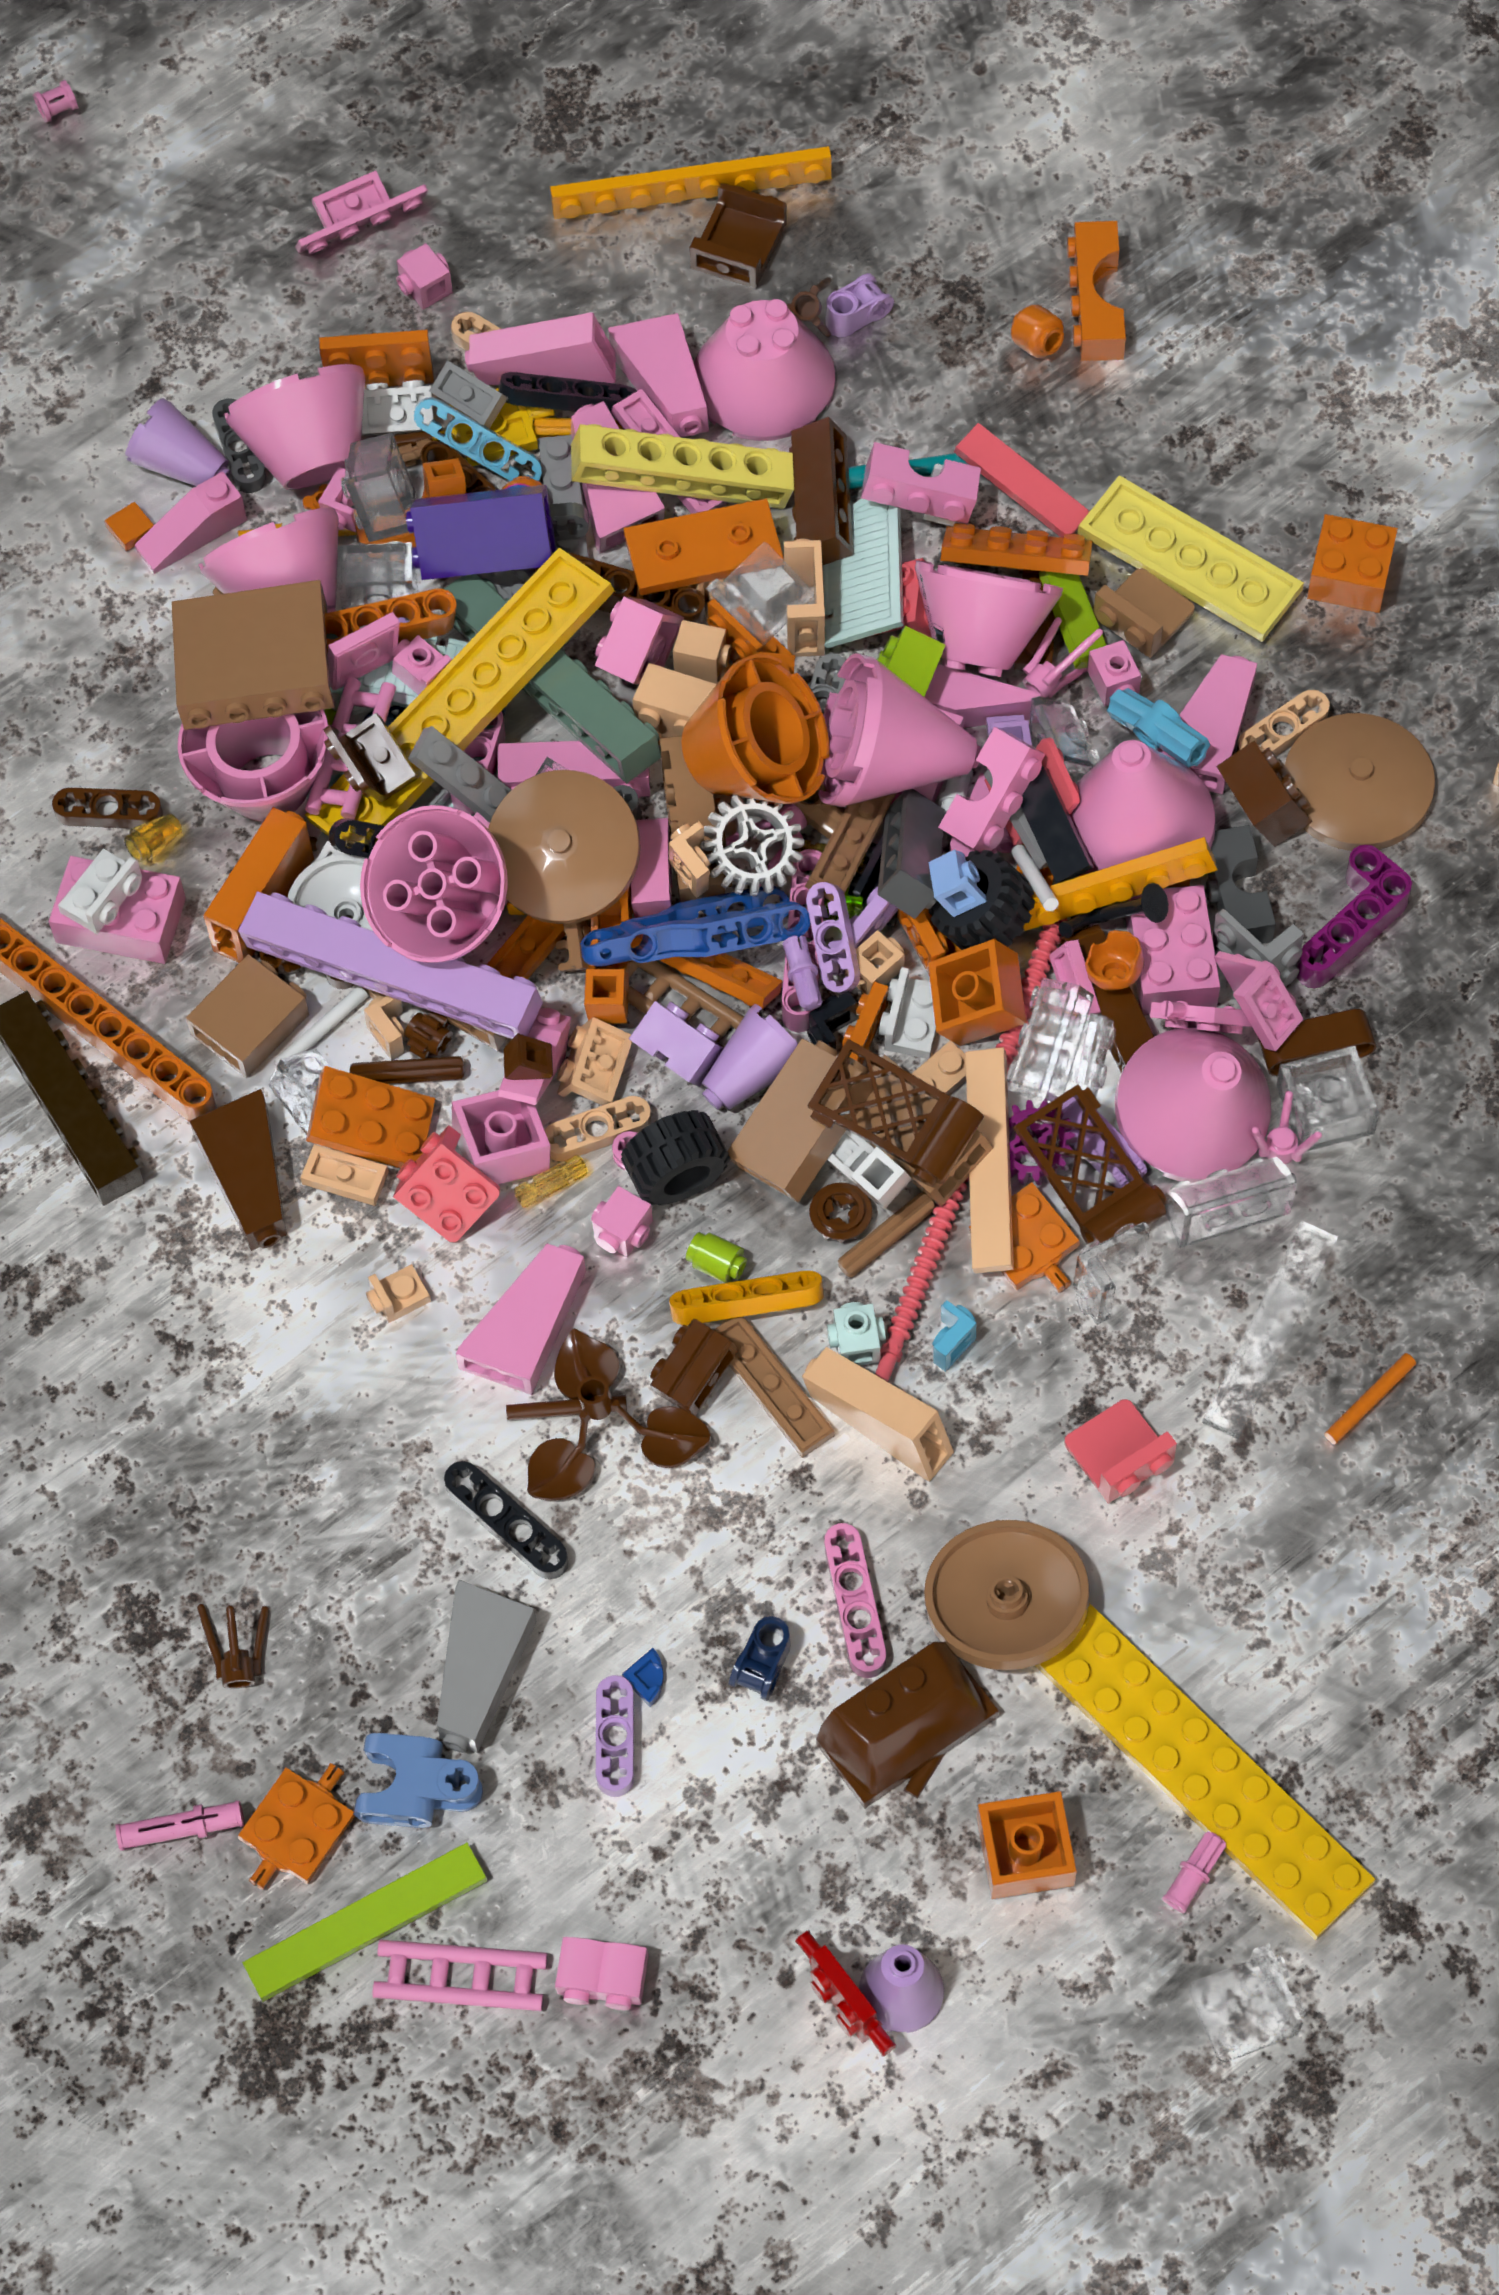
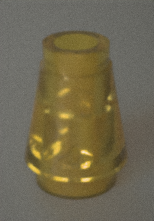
M169 813L166 816L131 828L129 835L124 837V843L130 855L138 860L139 863L145 860L152 861L177 835L182 833V827L178 819Z

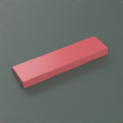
M980 423L975 425L954 450V453L969 465L980 467V474L1061 538L1065 534H1075L1079 524L1090 512Z

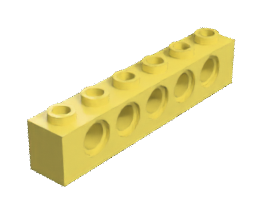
M580 424L571 443L573 482L739 504L767 498L769 507L777 509L785 508L794 491L793 453L779 451L775 448L761 449L746 447L738 443L724 444L709 442L701 438L687 439L674 437L670 434L643 433L634 429H613L602 427L598 424Z

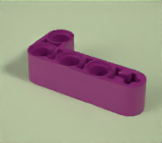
M1372 845L1357 846L1349 856L1345 879L1347 885L1358 895L1306 942L1301 949L1302 955L1297 965L1299 969L1297 979L1307 988L1315 989L1326 985L1407 908L1412 887L1410 876ZM1365 866L1370 868L1371 871H1362L1357 867ZM1386 890H1395L1399 892V895H1390ZM1360 914H1370L1374 919H1365ZM1334 938H1344L1348 943H1338Z

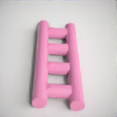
M347 678L332 726L344 734L355 728L356 724H349L354 706L374 708L372 715L377 713L386 722L396 686L384 682L381 685L379 694L359 691L361 682L356 678ZM327 751L326 758L313 782L305 810L310 814L318 815L323 803L343 806L341 810L343 818L355 819L363 793L360 790L356 792L351 785H349L348 791L328 789L333 770L346 772L348 768L341 759L336 760Z
M379 1940L378 1957H390L388 1982L374 1981L373 1998L542 2011L543 1994L531 1993L533 1969L546 1970L548 1953ZM407 1959L432 1961L430 1985L404 1983ZM449 1962L474 1964L472 1989L446 1987ZM491 1965L516 1967L514 1992L488 1990Z

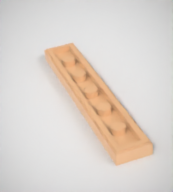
M1004 1047L965 1052L967 1103L984 1115L977 1130L985 1136L993 1147L987 1156L969 1173L972 1269L975 1274L1014 1270L1006 1051Z

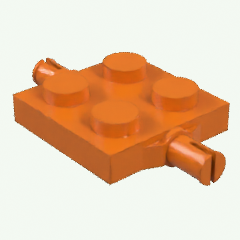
M1031 1182L1011 1196L1014 1270L1001 1272L1016 1291L1031 1280L1046 1276L1057 1289V1292L1060 1293L1064 1291V1287L1067 1289L1071 1285V1281L1068 1280L1058 1266L1065 1256L1080 1246V1241L1033 1182Z
M330 1763L317 1783L303 1779L288 1768L283 1770L238 1834V1839L254 1849L263 1860L251 1878L248 1879L254 1886L257 1883V1888L263 1890L276 1870L290 1873L308 1885L355 1817L354 1812L338 1802L331 1793L341 1776L344 1775V1772L339 1767L336 1769V1765Z

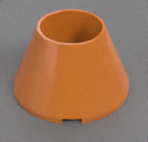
M754 654L738 660L727 670L685 724L682 732L684 760L693 778L707 791L714 794L738 795L740 798H750L779 804H794L811 797L822 785L825 778L824 774L821 775L824 759L829 758L830 752L826 722L820 705L808 684L798 672L791 674L780 665L782 660L766 654Z

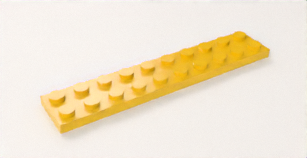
M559 547L389 725L390 732L406 757L409 758L423 729L431 726L464 751L613 594L615 590L611 583ZM410 761L419 778L383 803L372 796L366 798L363 794L354 820L386 826L394 818L406 812L433 784L434 780ZM343 774L329 789L348 791L350 784ZM323 803L318 815L307 812L305 816L310 823L329 836L331 826L337 820L344 819L341 816L343 806ZM350 826L347 832H341L340 839L346 842L345 847L348 841L351 840L365 844L366 836L350 832Z
M1090 1603L1085 1622L1075 1639L1056 1656L1034 1665L1205 1833L1209 1831L1221 1837L1226 1843L1224 1852L1315 1941L1374 1884L1375 1878Z

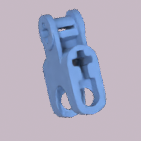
M371 1733L366 1736L363 1750L368 1759L375 1764H384L396 1770V1776L388 1789L376 1793H362L357 1797L354 1815L362 1822L377 1825L428 1828L432 1825L434 1809L466 1812L475 1808L480 1803L483 1796V1786L475 1767L468 1761L461 1759L441 1758L443 1743L429 1737ZM465 1780L467 1784L461 1786L460 1791H454L453 1787H458L460 1781Z

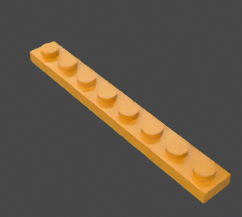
M829 146L550 186L554 219L575 218L580 215L610 213L615 210L644 208L663 203H679L684 200L714 198L718 196V188L721 183L741 186L748 191L783 188L788 185L802 183H818L831 179V153Z

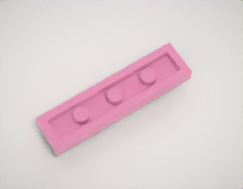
M642 389L612 407L611 414L623 429H634L638 432L658 435L670 434L674 437H680ZM676 495L691 514L721 508L727 504L724 501Z

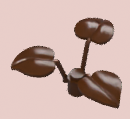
M573 1328L559 1350L554 1378L558 1390L569 1399H579L583 1410L579 1414L581 1420L579 1442L576 1448L572 1442L563 1438L547 1440L540 1444L529 1460L527 1492L530 1496L537 1499L556 1501L573 1497L587 1488L596 1470L593 1458L582 1453L586 1447L588 1421L590 1419L602 1420L612 1410L616 1411L637 1433L645 1435L641 1443L643 1455L651 1464L662 1468L678 1467L691 1460L710 1443L711 1434L707 1426L698 1417L691 1415L681 1408L671 1406L654 1409L647 1418V1428L641 1426L620 1405L619 1400L612 1398L609 1387L614 1384L620 1371V1363L616 1353L605 1343L595 1340L578 1329Z

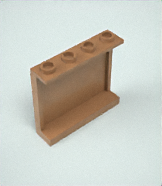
M320 580L171 601L176 704L184 730L334 708V701L330 690L325 627L327 603Z

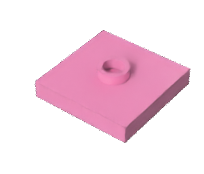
M393 612L328 645L329 681L332 690L345 686L346 680L349 677L358 679L393 660L392 653L398 645L400 621Z

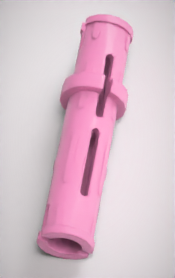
M240 1800L206 1808L200 1804L193 1806L191 1811L125 1824H116V1837L121 1851L127 1848L193 1835L205 1838L208 1837V1832L239 1826L244 1827V1815Z

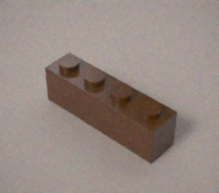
M826 417L792 430V447L789 448V452L793 453L795 506L792 508V515L796 523V536L794 540L802 538L821 540L822 566L854 555L847 435L830 417Z

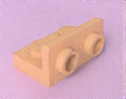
M700 821L692 826L687 823L678 828L670 836L672 841L669 842V863L696 898L709 889L710 875L707 868L710 862L700 848L701 842L704 841V826Z
M592 1017L582 1026H576L568 1042V1046L572 1048L569 1058L562 1063L557 1074V1080L561 1081L557 1094L565 1097L569 1093L574 1092L600 1105L611 1103L632 1041L629 1040L631 1034L595 1017Z

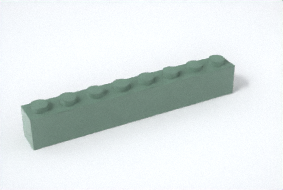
M476 574L461 576L444 588L451 592L456 599L457 606L453 627L468 641L509 601V598L504 600L497 593L496 588L487 578L481 579ZM563 647L523 687V691L626 784L661 758L658 746L660 737L655 728L648 722L643 724L625 701L619 702L616 700L608 686L601 680L596 682L579 660L575 659L573 661L566 655Z

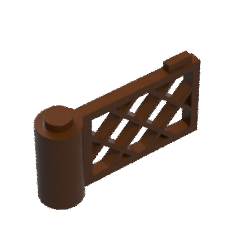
M850 1039L846 1041L807 1105L809 1109L813 1110L810 1116L813 1120L829 1129H832L836 1123L915 1169L912 1175L930 1187H933L935 1182L944 1184L984 1118V1115L967 1102L949 1096ZM853 1052L866 1060L869 1073L846 1079L843 1066ZM872 1064L878 1066L882 1070L873 1071ZM840 1072L842 1080L834 1082ZM891 1074L899 1078L903 1092L880 1098L876 1078ZM871 1080L876 1099L853 1105L848 1086ZM906 1083L910 1084L916 1089L907 1091ZM844 1087L848 1107L832 1111L820 1104L828 1091ZM926 1093L938 1100L931 1113L914 1117L910 1097ZM905 1099L910 1118L887 1124L882 1105ZM878 1106L883 1126L867 1130L859 1126L855 1112ZM851 1113L852 1121L842 1115ZM925 1122L918 1132L916 1124ZM912 1125L915 1139L908 1151L905 1152L892 1145L889 1131ZM885 1132L887 1141L878 1137L876 1134Z
M1077 1084L1015 1125L1013 1129L1079 1225L1080 1233L1088 1247L1095 1255L1103 1258L1165 1216V1206L1168 1202L1158 1186H1150L1144 1182L1096 1111L1101 1107V1104L1090 1088L1087 1087L1082 1090L1079 1084ZM1072 1097L1076 1099L1083 1110L1081 1124L1060 1119L1063 1103ZM1055 1109L1054 1118L1045 1116ZM1088 1119L1090 1120L1093 1126L1087 1125ZM1036 1121L1052 1124L1049 1145L1035 1142L1026 1128ZM1059 1126L1079 1130L1076 1151L1056 1146ZM1086 1132L1101 1136L1105 1142L1103 1156L1082 1152ZM1041 1150L1048 1151L1047 1158ZM1110 1151L1115 1159L1109 1158ZM1054 1153L1075 1157L1071 1177L1057 1175L1052 1167ZM1081 1159L1101 1163L1098 1183L1078 1179ZM1108 1165L1122 1167L1131 1182L1122 1188L1105 1185ZM1063 1183L1070 1184L1069 1191ZM1076 1186L1097 1190L1094 1206L1085 1213L1082 1212L1074 1200ZM1103 1191L1113 1193L1102 1200Z

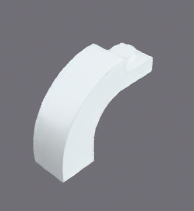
M848 1130L845 1131L827 1159L850 1182L883 1209H886L912 1180L906 1171L878 1147L873 1148L864 1139Z

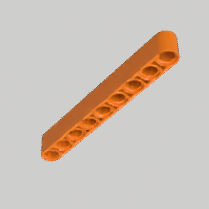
M0 918V945L9 944L4 949H0V973L24 992L28 991L35 1001L42 1000L49 1012L190 1122L192 1119L217 1109L211 1085L204 1077ZM36 965L30 971H22L27 966ZM56 987H64L60 992L50 993ZM83 1009H92L88 1014L78 1015V1012ZM110 1031H120L116 1036H105ZM138 1053H148L147 1056H145L142 1059H133V1057ZM166 1075H176L171 1081H161ZM198 1096L205 1098L197 1104L189 1103L191 1099Z

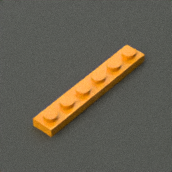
M1205 837L1051 885L1049 887L1058 900V907L1054 911H1046L1034 892L1031 897L1035 901L1034 908L1029 911L1032 917L1029 923L1024 924L1023 929L1027 931L1043 925H1051L1074 915L1089 913L1096 908L1115 902L1126 901L1131 897L1141 895L1144 887L1150 883L1158 884L1164 889L1172 884L1202 877L1204 874L1217 871L1215 857Z

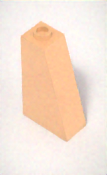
M828 1347L807 1365L802 1378L810 1396L925 1480L930 1482L954 1453L938 1411Z

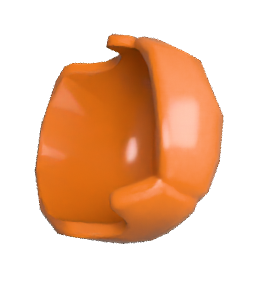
M1112 930L1108 932L1105 942L1101 944L1093 943L1085 962L1089 980L1104 991L1125 989L1133 985L1144 969V957L1139 939L1129 931Z

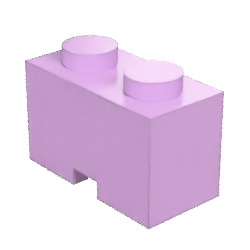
M654 1001L629 1040L662 1061L668 1057L669 1059L665 1066L689 1083L700 1087L702 1081L724 1049V1047L716 1042L719 1035L702 1023L696 1028L687 1022L686 1019L689 1013L670 1001L666 1007Z

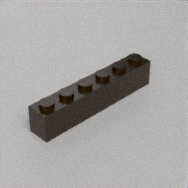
M25 991L0 1005V1042L99 1201L105 1206L144 1184L140 1169L145 1167L137 1150L134 1147L127 1149L121 1140L126 1135L115 1117L107 1118L103 1109L107 1108V1105L96 1087L90 1090L84 1080L89 1077L78 1058L71 1060L66 1051L70 1049V1046L61 1030L57 1029L53 1032L48 1022L52 1018L42 1000L34 1002L29 992Z

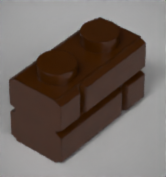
M693 1318L689 1326L683 1325L676 1332L672 1341V1345L675 1347L668 1358H661L655 1364L650 1378L653 1380L650 1386L659 1396L696 1416L739 1350L730 1339Z

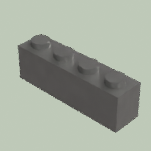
M909 789L899 795L885 814L877 895L915 919L924 908L930 909L937 901L934 898L928 862L942 856L944 851L942 837L945 831L938 827L944 818L945 809L916 790Z

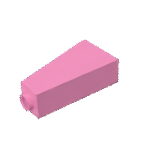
M593 312L472 334L469 336V350L465 352V362L468 371L473 372L477 379L487 385H500L501 376L509 372L615 383L616 352Z
M678 313L609 327V342L616 352L617 365L637 391L642 389L677 434L680 437L709 432L707 406Z
M604 401L594 406L592 404L585 405L571 416L572 441L580 424H598L606 428L619 429ZM582 483L595 546L599 554L626 542L623 528L664 520L665 507L656 492Z
M1221 654L1179 715L1184 723L1208 738L1210 743L1204 760L1198 766L1194 765L1189 769L1203 781L1208 791L1222 795L1226 781L1216 766L1235 753L1257 669L1256 662L1249 661L1241 656L1231 657ZM1158 748V749H1157V751H1159V752L1165 754L1166 756H1168V757H1170V758L1176 760V759L1173 758L1171 755H1169L1168 753H1166L1165 751H1163L1161 748Z
M547 1243L458 1347L456 1352L458 1368L533 1395L586 1273L584 1256L570 1246L559 1245V1247Z

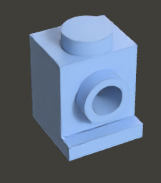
M953 850L928 862L934 898L953 917L987 902L986 895L977 887V882L980 881L978 870L972 861H966L964 853Z

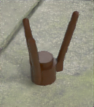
M829 277L823 279L816 286H812L809 292L804 291L796 294L792 299V303L786 304L787 308L798 319L805 322L811 321L825 337H830L831 332L819 318L822 305L817 296L831 284L832 280Z
M199 1604L197 1610L215 1664L216 1680H222L223 1687L228 1689H241L253 1686L255 1684V1676L262 1675L261 1658L269 1608L267 1606L261 1608L253 1655L249 1657L248 1650L239 1649L234 1607L232 1605L227 1606L226 1614L230 1651L225 1652L224 1659H222L205 1605Z

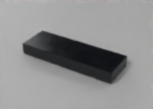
M1042 766L1038 776L1029 783L1022 795L1021 808L1050 871L1058 884L1073 879L1094 866L1048 768Z

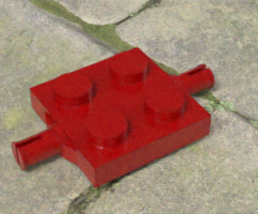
M809 1930L802 1933L795 1942L810 1960L809 1963L812 1968L810 1975L813 1978L810 1985L818 1998L824 2004L830 2000L839 2013L835 2016L836 2020L849 2037L856 2034L862 2044L870 2039L882 2057L888 2055L896 2048V2044L882 2028L881 2021L877 2020L875 2009L827 1946L821 1947Z

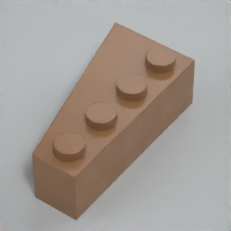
M682 736L660 738L662 776L670 835L684 824L689 823L692 826L698 821L703 826L715 827L708 820V816L711 812L721 815L718 809V805L721 803L720 798L714 799L713 793L700 786L691 775L682 752ZM723 831L722 835L723 848L727 847L725 831ZM704 835V841H705V840H712L711 838L706 837V836ZM702 850L706 856L713 853L712 851ZM716 862L707 867L710 873L717 866ZM676 872L680 902L725 894V888L721 884L726 876L723 873L715 878L709 875V889L696 898Z

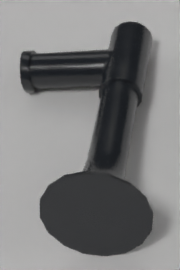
M1150 883L1144 887L1140 898L1096 908L1089 913L1071 916L1070 920L1061 922L1058 929L1063 937L1069 938L1089 925L1108 922L1111 919L1135 914H1145L1151 922L1159 923L1166 918L1168 913L1167 895L1160 885Z

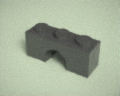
M1250 825L1215 831L1211 847L1217 871L1208 873L1210 881L1206 882L1210 904L1216 903L1218 912L1221 909L1226 910L1262 944L1270 943L1273 941L1276 923L1268 892H1244L1234 883L1239 879L1252 877L1256 874L1258 855Z

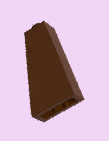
M259 1089L190 1120L194 1138L251 1251L259 1247H271L279 1242L281 1237L287 1235L269 1113L264 1094Z

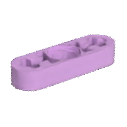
M827 882L816 883L809 889L806 902L821 978L826 988L833 992H850L857 987L860 981V969L845 895L842 889L835 884ZM824 890L826 894L834 896V901L828 903L829 914L838 915L839 920H826L821 923V917L828 918L826 907L818 904V899L824 896ZM836 926L841 930L843 939L837 948L831 949L825 944L824 935L830 927ZM846 952V958H838L841 969L848 970L849 976L843 978L844 985H842L840 981H834L833 974L839 971L837 960H829L828 955H841Z
M617 1675L604 1678L596 1690V1779L599 1789L611 1797H619L626 1794L634 1783V1694L630 1682L624 1677ZM612 1688H619L620 1694L626 1696L619 1699V1715H611L610 1698L604 1697L611 1695ZM619 1726L626 1731L627 1738L621 1745L611 1746L604 1741L603 1734L609 1727ZM611 1757H619L620 1774L626 1775V1777H620L619 1784L616 1785L611 1784L608 1777H603L611 1773Z

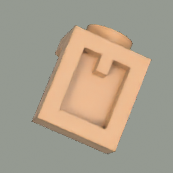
M382 995L375 998L364 1009L366 1026L388 1057L394 1060L405 1053L402 1039L405 1037V1031L396 1019V1017L403 1013L401 1000Z
M412 1264L381 1280H378L376 1274L368 1277L371 1290L366 1292L367 1299L376 1314L381 1311L383 1312L388 1323L431 1302L430 1295Z

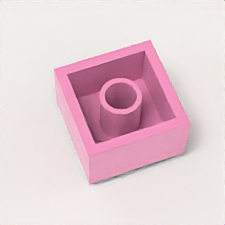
M624 596L622 601L616 603L611 612L610 622H612L608 635L603 636L597 645L595 656L598 658L594 666L630 683L640 684L649 663L664 667L684 617L647 600Z
M499 1090L452 1102V1128L461 1134L457 1143L461 1155L496 1184L549 1172L550 1143L535 1105L498 1097Z

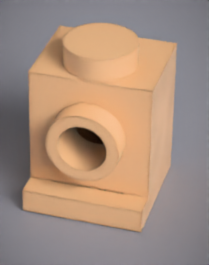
M877 930L856 948L860 969V981L857 988L863 993L869 994L874 981L886 985L900 973L901 967H904L905 953L902 946L892 937L887 939ZM845 970V977L849 976L848 970Z

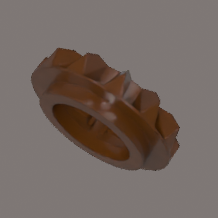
M842 1182L832 1183L821 1188L814 1195L810 1204L809 1216L813 1229L821 1233L825 1240L830 1238L838 1240L842 1244L845 1240L851 1238L858 1239L860 1234L869 1228L872 1218V1205L868 1196L857 1186ZM833 1202L842 1211L850 1210L848 1212V1224L842 1221L840 1217L832 1218L834 1216Z

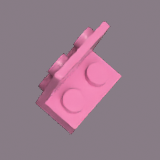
M1219 951L1214 959L1234 991L1235 999L1264 1048L1277 1051L1303 1020L1301 1013L1295 1005L1296 1000L1294 996L1287 991L1280 979L1279 970L1268 961L1261 962L1245 958L1240 954L1233 955Z

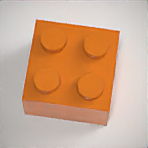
M1325 514L1312 568L1307 599L1380 613L1398 528Z
M992 939L928 962L936 1033L962 1046L1026 1024L1018 953L996 939Z
M1061 1791L978 1804L977 1824L991 1899L1075 1885L1077 1871Z

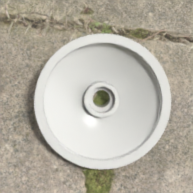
M345 853L324 857L304 869L293 882L287 897L293 904L304 908L307 904L314 905L325 911L328 916L340 919L341 916L352 915L354 916L353 920L357 921L361 927L373 931L365 916L360 892L361 872L365 857Z

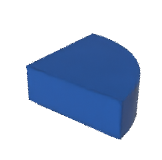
M654 1648L650 1649L622 1673V1677L630 1682L633 1690L649 1707L658 1699L664 1681L661 1660Z

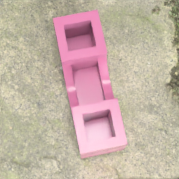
M874 442L865 468L861 499L968 524L977 501L980 467L945 459L940 475L924 477L917 474L910 467V450Z
M994 727L976 758V761L986 766L992 774L993 784L989 794L979 801L956 794L938 828L975 850L981 852L983 850L992 851L1001 842L1004 836V827L1009 818L1019 810L1023 801L1022 795L1027 786L1038 776L1045 753L1011 733Z

